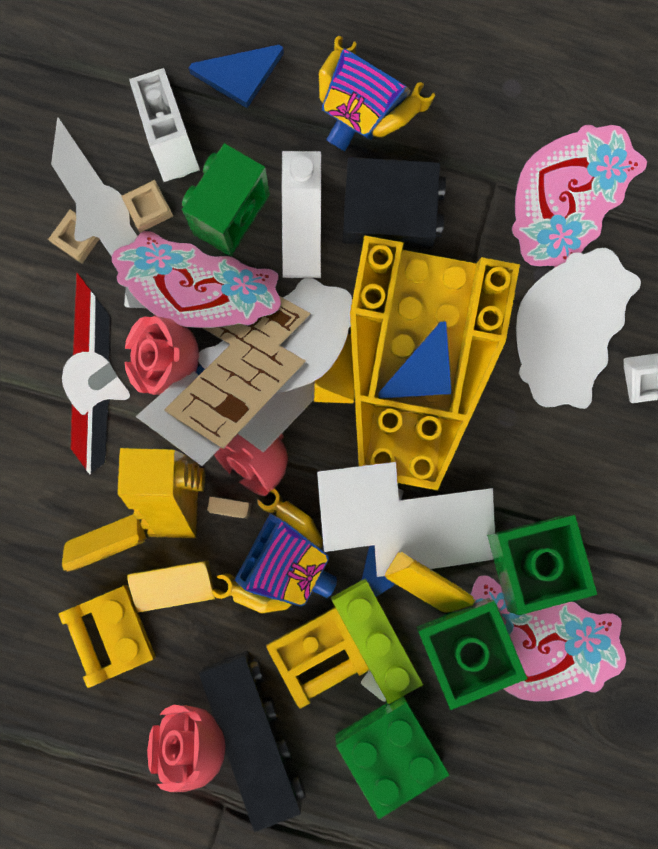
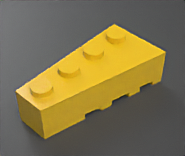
M120 448L118 495L128 509L134 510V517L142 519L141 526L143 529H148L147 534L149 537L196 538L198 491H204L205 469L199 468V464L176 450Z

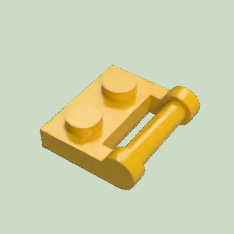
M127 585L59 613L62 625L67 624L86 672L83 679L87 688L156 658L140 616L136 612ZM92 613L111 661L110 665L101 668L82 616Z
M336 607L266 645L299 709L310 704V699L348 677L356 673L360 676L369 671ZM345 649L349 656L348 660L302 685L297 675Z

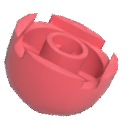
M158 316L139 318L132 326L125 345V349H131V362H125V370L130 383L138 392L160 395L173 383L185 378L193 371L196 372L199 360L198 344L194 334L187 327L180 326L170 318Z
M237 434L224 449L220 448L214 454L215 458L229 474L233 468L234 471L244 478L239 482L240 484L261 496H266L279 484L285 475L288 464L287 450L281 441L284 438L283 434L264 452Z
M172 705L165 708L160 715L166 716L162 719L160 726L153 725L149 735L147 747L149 770L151 774H158L163 784L157 785L162 790L187 792L201 788L219 773L224 761L226 746L223 732L215 721L214 716L205 709L188 705Z

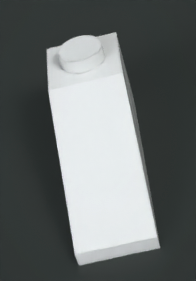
M162 68L129 79L147 140L163 181L181 178L200 170L165 69Z
M282 151L283 278H321L320 151Z

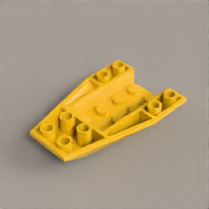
M364 236L350 310L359 466L396 462L397 483L438 490L505 345L520 264L483 257L477 263L402 250V242ZM446 321L451 394L379 399L378 392L440 322Z

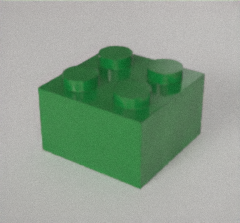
M224 143L217 154L213 152L208 157L203 168L204 175L198 185H192L187 190L182 201V211L193 235L225 254L232 256L270 196L265 166Z
M575 515L559 516L487 535L507 612L523 615L597 595Z
M486 598L474 603L472 606L459 609L416 627L450 710L527 679L493 599Z
M404 696L390 704L382 705L335 734L338 751L378 819H381L449 776L442 759Z

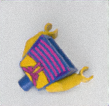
M337 36L335 38L334 51L330 53L319 70V98L323 103L322 111L337 119L326 139L328 142L346 151L356 132L370 140L375 136L384 137L405 126L419 112L429 109L435 98V93H432L429 98L421 97L419 93L424 86L422 82L417 83L411 96H408L411 91L407 86L356 55L357 43L355 41L350 48L345 49L342 48L343 37Z
M275 488L270 491V493L276 496V500L272 505L266 506L257 499L258 505L270 514L236 578L227 573L216 576L217 578L224 579L228 583V590L224 593L219 589H212L214 597L223 599L232 596L234 602L259 613L287 610L292 604L304 606L312 592L327 598L333 593L337 583L336 576L324 571L329 556L321 550L323 539L312 518L289 501L282 502V497Z

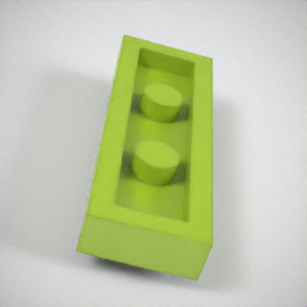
M366 578L331 597L333 604L388 704L423 685Z

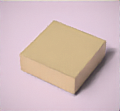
M155 180L121 196L140 233L173 217Z
M69 210L48 240L83 264L100 239L92 236L82 242L76 241L74 237L76 213Z
M209 497L207 510L209 513L248 519L251 514L252 503Z

